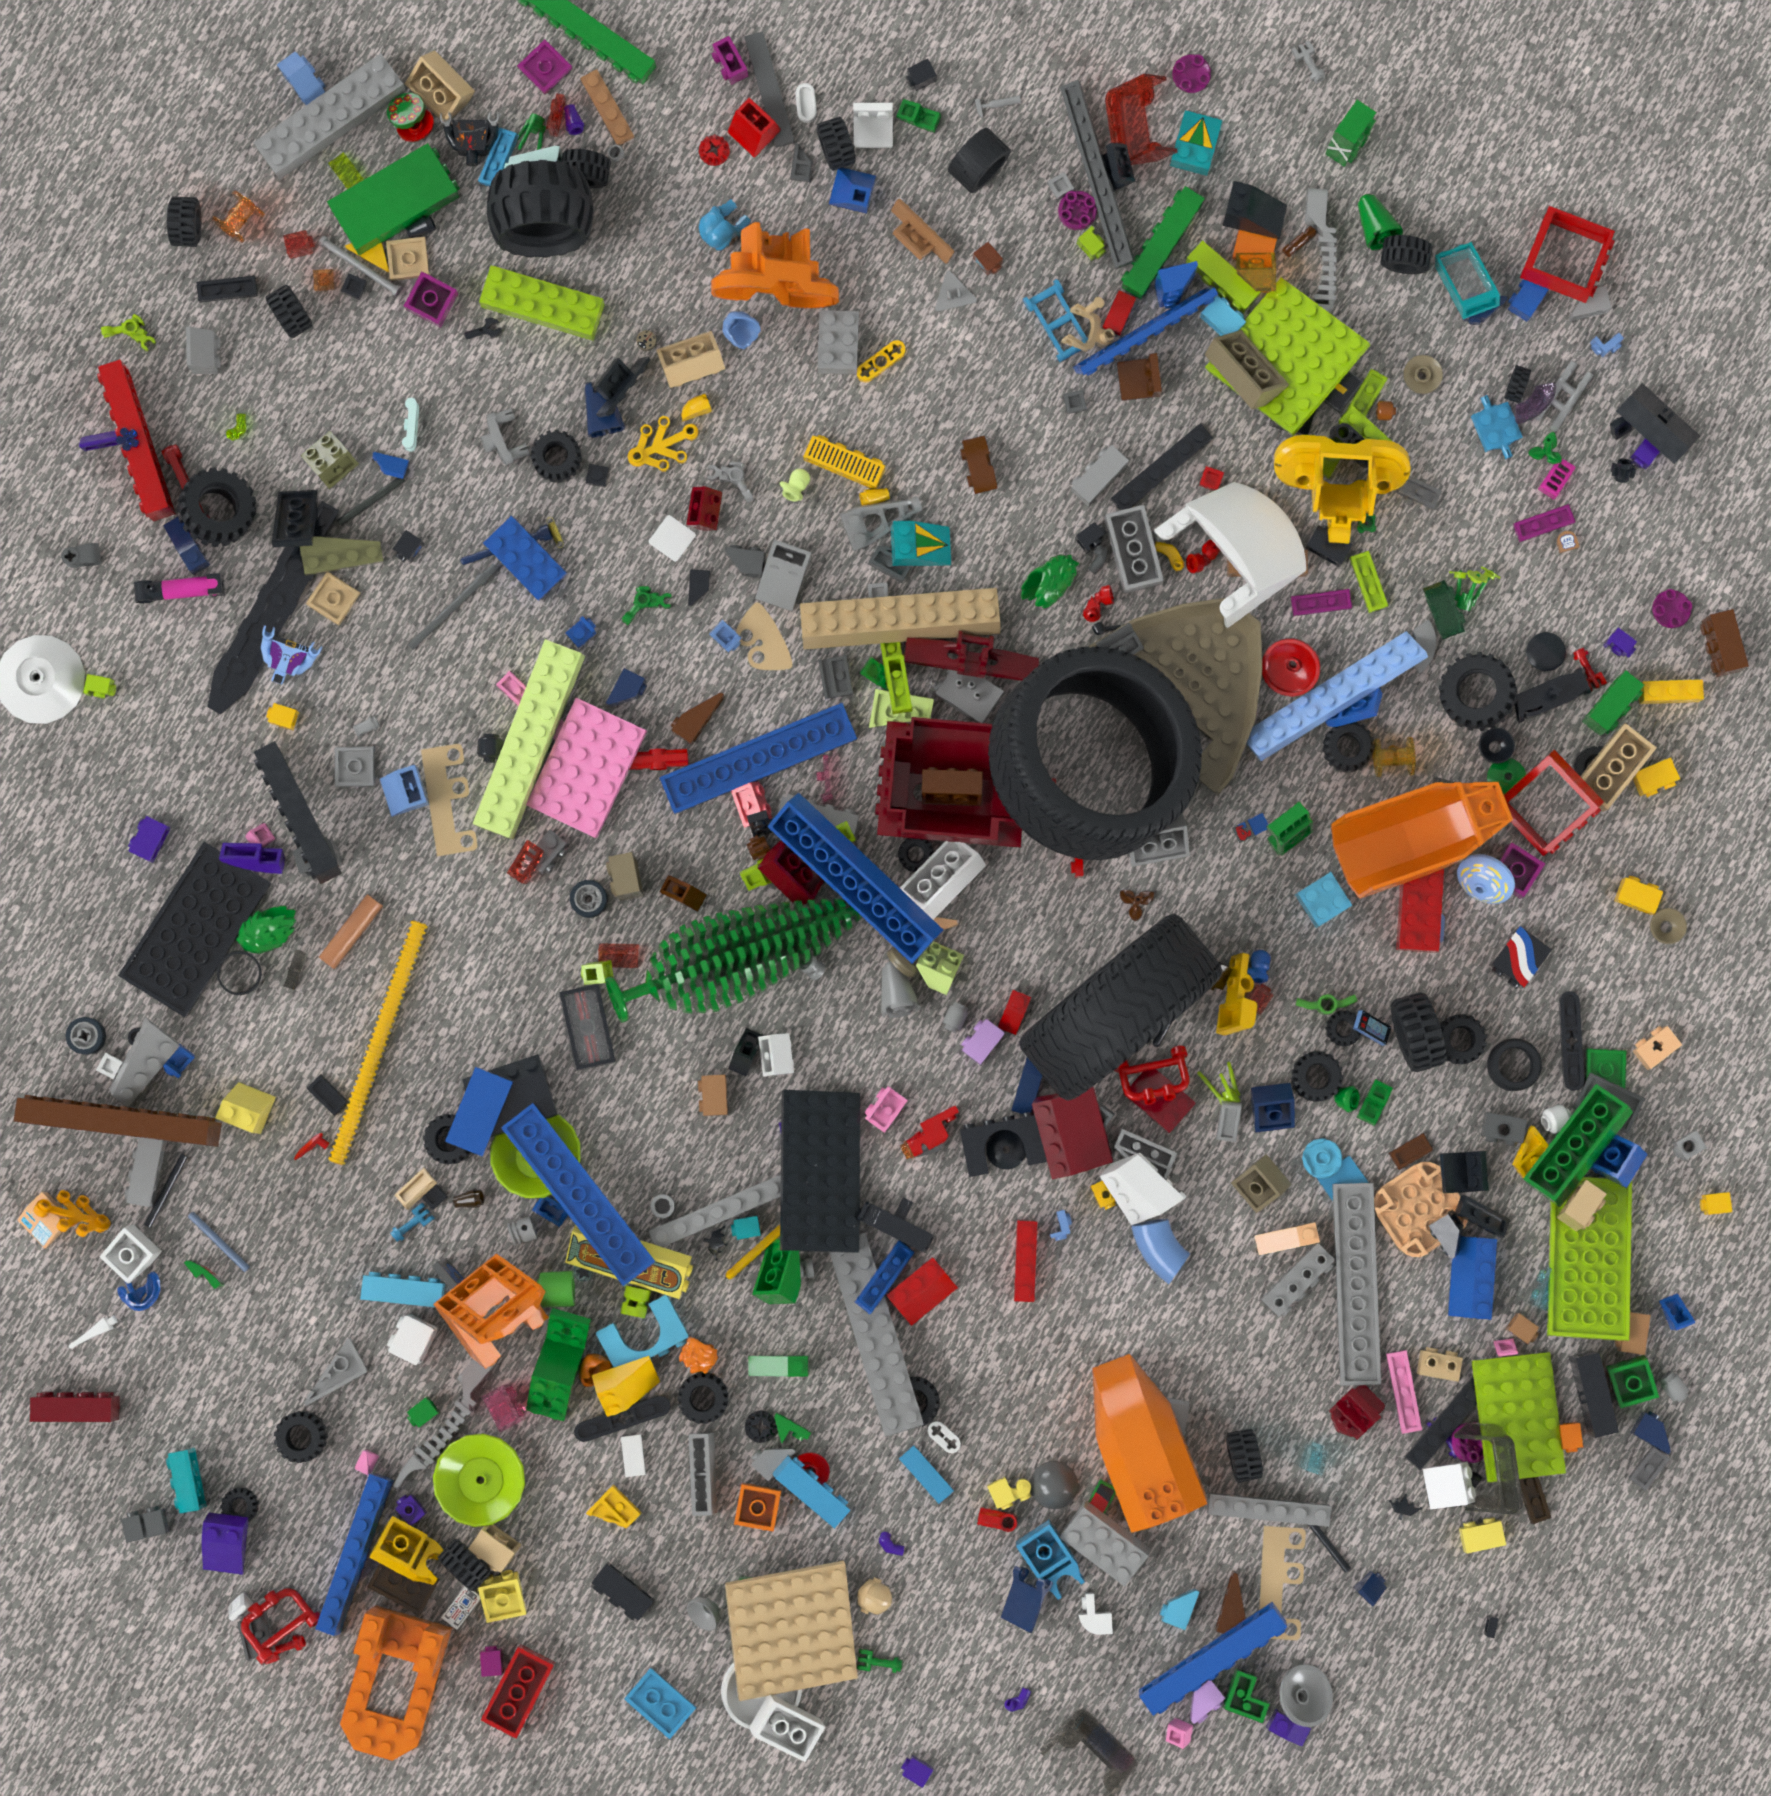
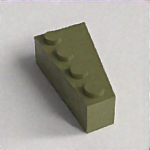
M313 537V546H300L305 576L378 564L384 561L380 541Z

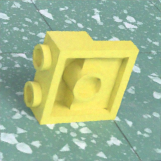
M505 1570L501 1575L494 1577L490 1574L478 1587L487 1623L526 1615L518 1572Z

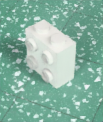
M1468 1462L1432 1466L1423 1469L1430 1509L1467 1505L1475 1502L1476 1491L1472 1486V1470L1468 1466Z

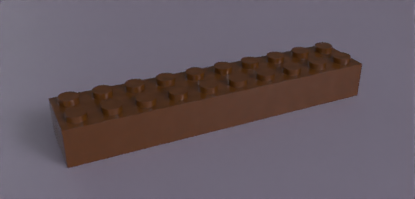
M24 1095V1098H17L13 1121L219 1147L222 1123L215 1122L216 1118L182 1113H178L177 1116V1113L165 1111L158 1112L148 1109L119 1107L33 1095Z

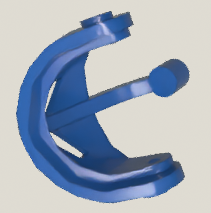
M153 1271L147 1275V1283L143 1287L134 1290L132 1283H126L130 1293L127 1294L124 1286L118 1287L117 1292L121 1300L134 1311H142L152 1306L157 1300L161 1289L160 1279L157 1273ZM145 1294H147L146 1298L141 1303L140 1300L143 1298Z

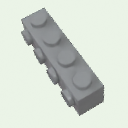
M1315 1243L1260 1300L1277 1317L1280 1315L1284 1317L1292 1309L1290 1305L1295 1300L1299 1302L1306 1295L1304 1291L1309 1286L1313 1288L1320 1281L1318 1277L1323 1272L1326 1274L1333 1268L1334 1265L1332 1263L1335 1259L1319 1243Z

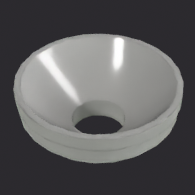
M695 1597L687 1604L688 1615L698 1627L706 1631H712L717 1627L720 1622L719 1607L714 1601H711L709 1598Z

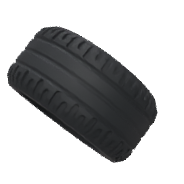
M1513 1038L1498 1043L1491 1050L1487 1060V1070L1490 1078L1498 1087L1507 1091H1521L1531 1087L1538 1080L1542 1070V1060L1539 1052L1531 1043L1523 1039ZM1509 1048L1521 1049L1529 1057L1530 1072L1522 1081H1508L1500 1073L1498 1066L1499 1058Z

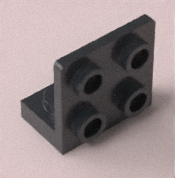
M1110 143L1106 145L1107 153L1103 154L1114 192L1135 182L1127 144Z
M1486 1151L1440 1154L1443 1193L1489 1191Z

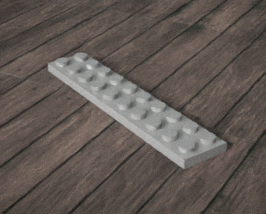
M1373 1183L1332 1184L1340 1385L1381 1384Z
M866 1233L859 1234V1253L830 1252V1256L885 1437L923 1426L924 1423L885 1295L871 1314H868L854 1303L877 1271Z

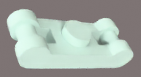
M408 398L405 402V406L408 409V419L404 420V430L407 431V435L403 438L402 444L407 451L412 452L416 449L419 405L414 398Z

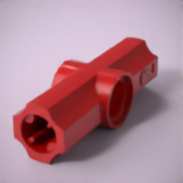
M658 748L650 749L646 752H637L629 770H666L670 767L688 766V749L667 750Z

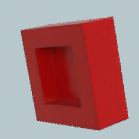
M1206 466L1199 486L1212 491L1219 489L1224 472Z

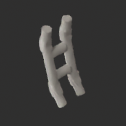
M1573 360L1570 361L1534 415V418L1540 421L1550 405L1558 409L1560 413L1550 427L1555 432L1559 429L1594 377L1593 373L1587 371L1576 389L1566 383L1578 365ZM1561 389L1571 395L1566 404L1556 399Z

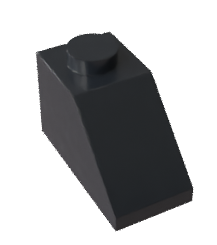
M746 1028L733 1053L728 1069L747 1076L759 1049L758 1037L764 1035Z

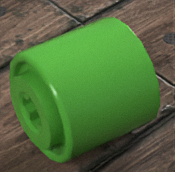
M573 1271L540 1273L537 1283L545 1290L541 1301L542 1308L575 1306V1279Z

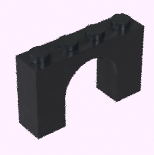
M1034 1111L1023 1113V1118L1015 1119L1014 1115L1003 1117V1122L995 1123V1119L983 1121V1126L978 1127L975 1126V1123L963 1125L964 1129L960 1130L969 1177L989 1174L985 1146L989 1137L1000 1130L1012 1131L1022 1139L1028 1166L1047 1162Z

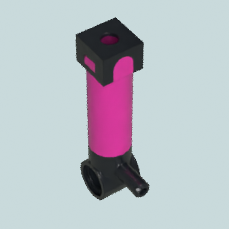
M221 573L206 574L204 577L162 581L134 582L135 603L144 604L157 600L209 595L211 597L225 596L224 576Z

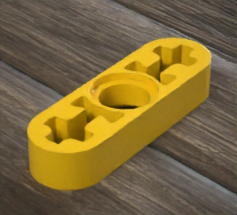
M894 340L857 368V378L863 383L870 382L903 358L905 355L904 343ZM893 346L901 347L900 354L897 352L892 354L891 358L893 360L890 361L889 356L885 352L888 351V354L893 352ZM884 357L887 363L883 367L877 366L875 363L876 359ZM872 362L873 367L877 371L874 372V369L869 372V377H862V369L866 371L870 369V363Z

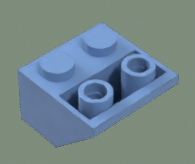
M416 765L396 770L380 779L392 817L430 805L419 769Z

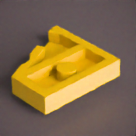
M1532 1125L1528 1128L1524 1141L1512 1164L1522 1178L1527 1175L1549 1146L1535 1126Z
M614 1484L586 1512L589 1516L593 1515L602 1518L603 1521L613 1522L624 1528H628L642 1513Z

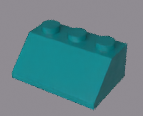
M195 1447L168 1453L166 1464L168 1470L171 1469L172 1473L170 1484L172 1490L175 1489L176 1493L174 1498L175 1508L179 1509V1513H185L207 1507Z

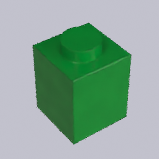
M427 1396L407 1411L409 1415L407 1419L414 1427L417 1425L420 1428L439 1414L440 1411L429 1396Z

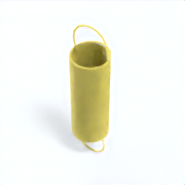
M555 521L549 523L548 527L555 543L558 544V541L563 542Z

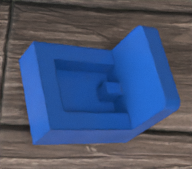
M180 1043L179 1048L163 1065L164 1071L168 1075L176 1076L178 1079L181 1077L182 1071L195 1058V1055Z

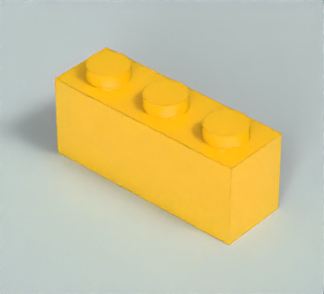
M1703 679L1643 681L1644 686L1641 689L1643 694L1639 697V703L1700 702L1704 699Z

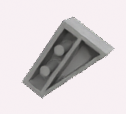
M1124 1129L1120 1130L1113 1146L1124 1158L1141 1153L1158 1169L1157 1173L1165 1180L1177 1155L1172 1150Z

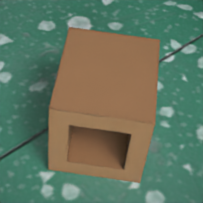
M1516 1313L1505 1328V1330L1526 1344L1534 1342L1539 1334L1537 1332L1539 1327L1520 1313Z

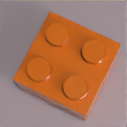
M742 1482L734 1525L774 1532L782 1489Z

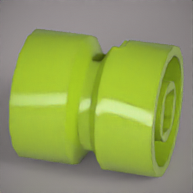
M626 1285L624 1292L626 1301L622 1302L620 1313L646 1318L648 1307L645 1303L650 1299L651 1290Z

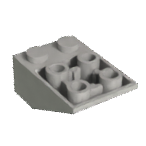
M774 540L755 599L793 611L812 558V553Z

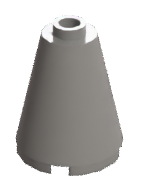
M891 961L885 963V966L882 968V1017L885 1018L887 1014L889 1018H899L911 1015V1010L916 1009V1012L921 1009L920 1003L908 977L901 973Z

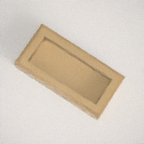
M423 1168L395 1196L409 1210L437 1182Z

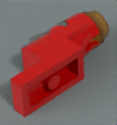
M956 1105L920 1123L923 1131H918L910 1139L903 1141L904 1143L900 1147L906 1159L921 1157L942 1149V1143L948 1138L942 1121L945 1120L946 1123H949L957 1118L956 1114L959 1111Z

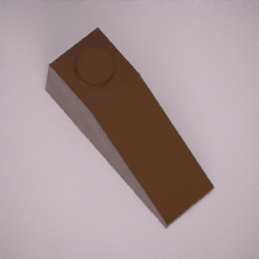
M720 692L686 711L680 718L677 716L671 724V727H673L672 733L692 746L725 698L724 694Z
M1234 1571L1231 1572L1215 1627L1216 1632L1223 1634L1245 1620L1238 1574Z

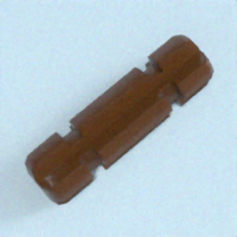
M1309 226L1305 229L1304 233L1302 232L1283 248V253L1287 257L1292 256L1295 250L1298 251L1309 239L1316 236V230Z

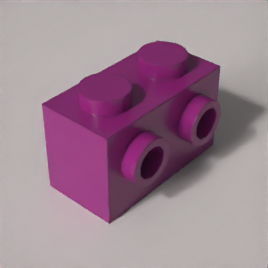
M730 36L712 44V58L716 64L719 63L722 67L720 72L725 81L728 80L733 85L748 77L747 68Z

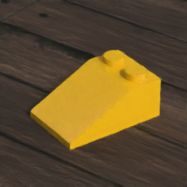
M650 1356L592 1375L596 1394L607 1417L626 1411L660 1383Z

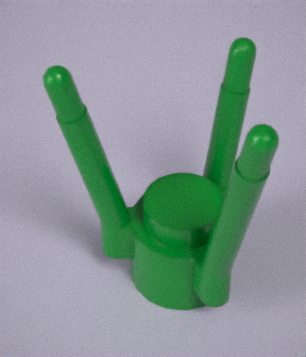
M532 113L519 131L518 140L524 134L518 146L519 150L522 149L530 133L537 134L538 132L540 133L537 150L542 148L546 126L543 125L545 119L540 115Z

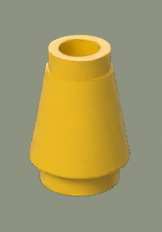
M887 488L866 489L859 493L861 505L882 503L890 499Z

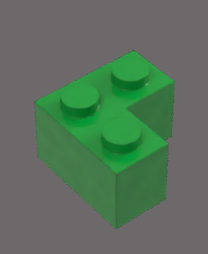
M1235 1668L1225 1696L1226 1699H1224V1704L1222 1705L1223 1708L1263 1723L1269 1703L1267 1700L1251 1695L1257 1679L1256 1675Z

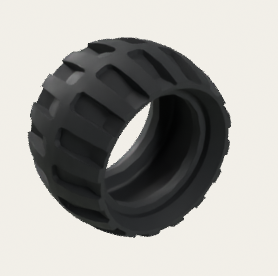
M523 161L518 164L508 165L496 173L488 191L487 218L490 231L500 249L516 256L548 258L576 251L586 244L593 223L594 206L588 182L583 173L578 171L575 166L567 165L560 161Z

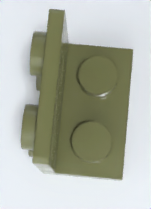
M328 431L301 454L303 460L329 489L359 465L331 431Z

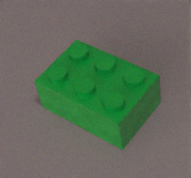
M1625 670L1617 676L1582 722L1599 736L1604 733L1608 734L1610 731L1612 732L1619 723L1616 720L1625 716L1630 710L1629 704L1637 701L1643 694L1641 689L1644 684Z

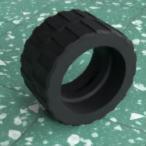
M983 128L974 134L957 152L949 164L948 172L970 193H975L985 186L1001 169L1010 156L1011 149L989 128Z

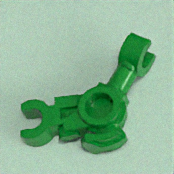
M648 586L636 587L637 594L634 597V605L622 617V622L628 626L640 609L658 608L659 605L664 609H670L671 604H665L663 600L671 598L672 595L665 593L659 596V593H647L652 590Z

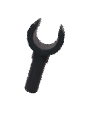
M1098 622L1092 626V629L1096 635H1101L1105 632L1116 630L1121 625L1104 627L1102 622Z

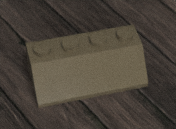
M1242 330L1214 338L1205 353L1211 364L1215 366L1251 409L1267 405L1289 385Z

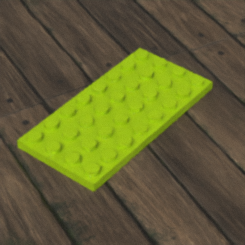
M1583 1177L1578 1185L1588 1180L1606 1193L1604 1197L1606 1202L1600 1210L1593 1213L1595 1218L1590 1226L1576 1232L1557 1218L1575 1189L1561 1207L1550 1201L1547 1336L1629 1341L1632 1180L1628 1187L1625 1188L1606 1178Z

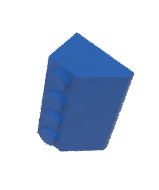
M1462 1236L1459 1253L1452 1259L1448 1316L1492 1320L1497 1239Z

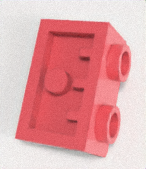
M750 782L731 791L744 828L750 827L747 815L766 810L769 820L772 819L771 807L764 796L765 790L760 782Z

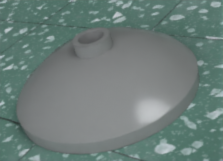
M1298 1665L1291 1668L1282 1679L1280 1702L1285 1714L1292 1722L1302 1727L1316 1726L1321 1724L1331 1711L1333 1703L1332 1688L1327 1677L1318 1668L1311 1665Z

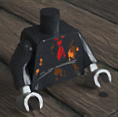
M449 111V118L447 120L443 119L442 113H440V121L444 123L443 129L447 142L453 150L458 151L459 156H466L467 166H477L478 156H486L487 151L491 150L498 138L499 124L497 121L501 117L499 112L497 113V119L492 118V111H490L487 116L488 120H452V123H450L452 115Z

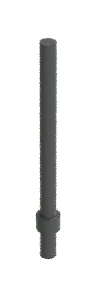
M492 563L482 574L479 573L475 577L476 580L408 644L409 647L414 650L481 585L484 586L488 582L487 579L498 570L497 566Z

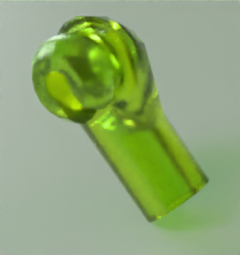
M236 414V426L226 431V437L232 441L238 440L246 432V414Z

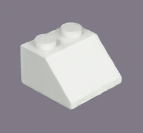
M133 1224L122 1229L101 1254L100 1258L129 1284L145 1271L162 1251Z

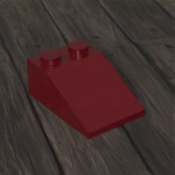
M1154 1069L1142 1072L1131 1084L1130 1088L1132 1092L1139 1093L1147 1088L1154 1090L1162 1088L1166 1084H1172L1173 1086L1175 1084L1158 1070ZM1183 1091L1175 1093V1099L1170 1101L1164 1100L1163 1096L1156 1097V1102L1151 1105H1146L1144 1100H1131L1167 1133H1170L1196 1104Z

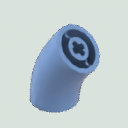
M1157 1219L1131 1225L1134 1239L1143 1258L1162 1280L1170 1284L1190 1253L1175 1238L1169 1220Z

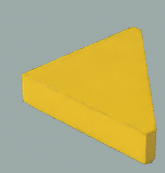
M382 242L363 254L358 255L371 264L389 272ZM352 244L345 245L347 250L358 255Z

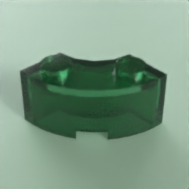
M1443 580L1423 588L1426 602L1442 640L1465 632L1463 624L1466 623L1463 613L1457 609L1454 601L1456 595L1453 587H1448L1446 581Z

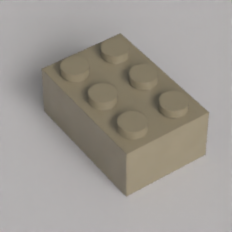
M629 852L609 856V862H606L608 874L613 878V881L610 882L612 894L618 897L620 901L643 897L644 894L635 855Z

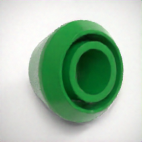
M1347 1086L1339 1089V1092L1334 1096V1100L1338 1107L1350 1113L1358 1107L1360 1094L1355 1086Z

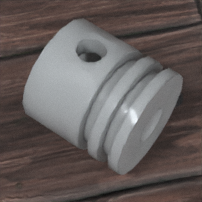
M658 1195L651 1202V1211L658 1218H668L675 1212V1201L669 1195Z
M531 1216L517 1220V1223L515 1221L512 1224L507 1223L514 1246L517 1243L522 1244V1241L525 1243L538 1239Z

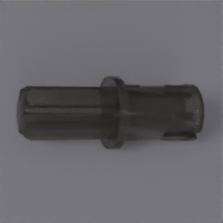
M295 950L291 965L287 967L289 971L283 984L284 987L296 990L300 973H303L301 969L306 957L304 951Z

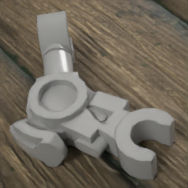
M731 461L729 466L732 468L721 466V469H718L715 465L708 466L709 470L716 472L713 476H707L709 481H716L719 478L721 482H731L739 487L747 503L754 500L753 495L744 482L745 474L742 469L745 465L743 463Z

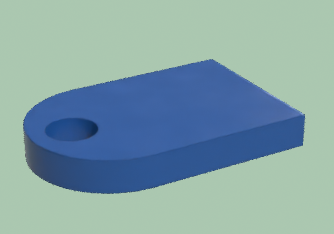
M1380 687L1325 721V724L1329 727H1339L1377 716L1383 694Z

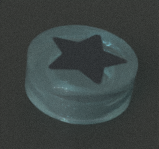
M577 1266L573 1270L575 1278L579 1281H588L594 1274L593 1271Z

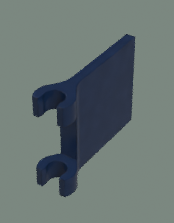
M1015 1566L1013 1569V1582L1000 1618L1032 1633L1044 1597L1051 1589L1053 1582L1048 1579L1038 1578L1035 1587L1024 1581L1029 1574V1569Z

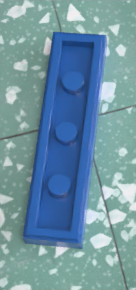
M900 1240L897 1241L854 1303L868 1314H871L915 1252Z

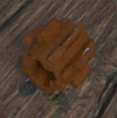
M757 835L749 839L750 842L746 844L753 860L764 858L771 850L764 836L759 837Z

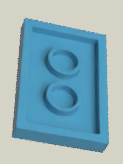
M650 1668L624 1698L626 1702L669 1739L697 1708L653 1668Z

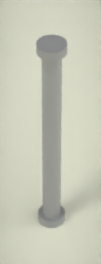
M324 235L319 240L318 245L320 247L324 246L390 290L395 297L401 291L402 287L400 285L393 284L330 242L327 236Z

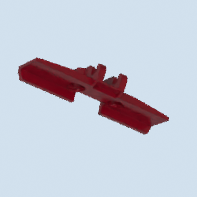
M958 631L957 642L909 637L906 639L905 663L954 670L960 675L984 678L986 675L1023 681L1039 666V658L994 649V636L991 635L989 638L967 635L963 634V631ZM962 642L986 645L988 648H983L981 653L967 651V645L962 644ZM948 653L957 654L958 658L951 659L948 657ZM987 660H996L997 664L989 665Z

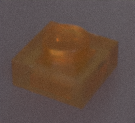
M333 269L313 270L315 291L335 290Z

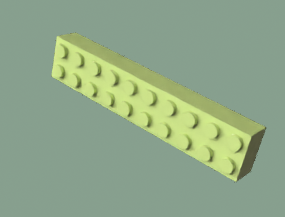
M546 639L544 640L473 821L474 825L514 840L526 809V804L535 786L585 656L582 653Z

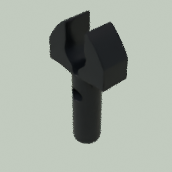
M491 317L487 318L483 327L464 333V336L467 340L484 334L489 335L491 339L497 338L502 329L491 330L489 328L491 325L500 322Z

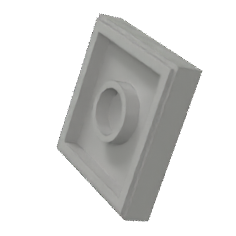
M374 746L334 747L335 787L375 786Z

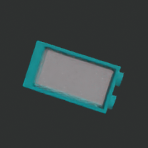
M1472 242L1461 244L1456 248L1442 251L1435 255V268L1462 319L1500 306V294Z

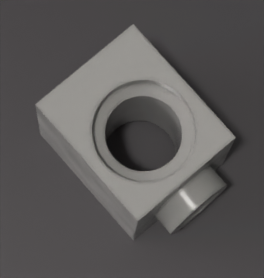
M1697 1130L1691 1131L1672 1142L1674 1154L1677 1158L1681 1157L1682 1160H1687L1707 1148ZM1686 1141L1692 1144V1149L1689 1152L1685 1151L1683 1147Z

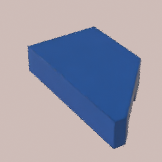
M373 452V460L378 463L383 474L404 478L409 460Z

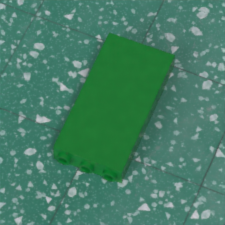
M427 143L327 201L331 211L358 255L405 230L424 215L429 216L460 198L458 194L460 188L455 179L450 180L448 176L450 171L446 164L443 163L441 165L439 162L440 155L435 147L431 148Z

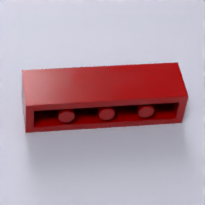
M1017 1221L1014 1301L1034 1302L1037 1221Z

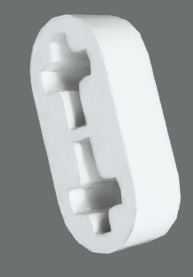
M934 1421L928 1426V1435L946 1452L955 1453L960 1449V1439L943 1423ZM940 1425L942 1427L940 1431L944 1436L932 1435V1426L938 1427ZM945 1437L951 1441L955 1439L957 1447L955 1449L953 1447L948 1449V1443L944 1440Z

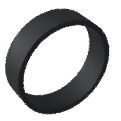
M244 951L228 953L220 960L217 967L218 982L225 991L233 995H246L252 992L259 985L262 976L261 966L257 959ZM235 954H244L251 957L256 962L259 970L258 979L254 986L244 992H233L227 989L220 980L219 973L222 963L228 957Z

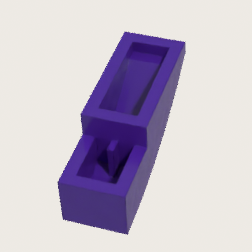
M222 843L219 856L220 861L239 868L274 874L283 873L286 859L283 849L263 848L261 843Z

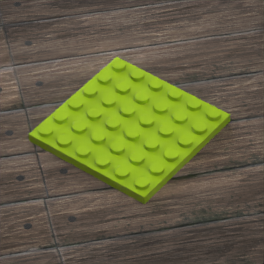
M1282 277L1245 319L1246 323L1239 329L1244 332L1289 384L1285 390L1267 405L1257 409L1292 436L1297 433L1370 347V343ZM1209 361L1205 369L1236 392Z

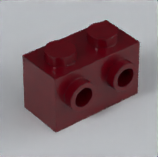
M706 486L692 487L686 525L702 531H716L723 492Z

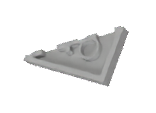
M351 1337L346 1339L340 1351L335 1355L331 1364L326 1368L313 1390H311L304 1401L305 1406L369 1372Z

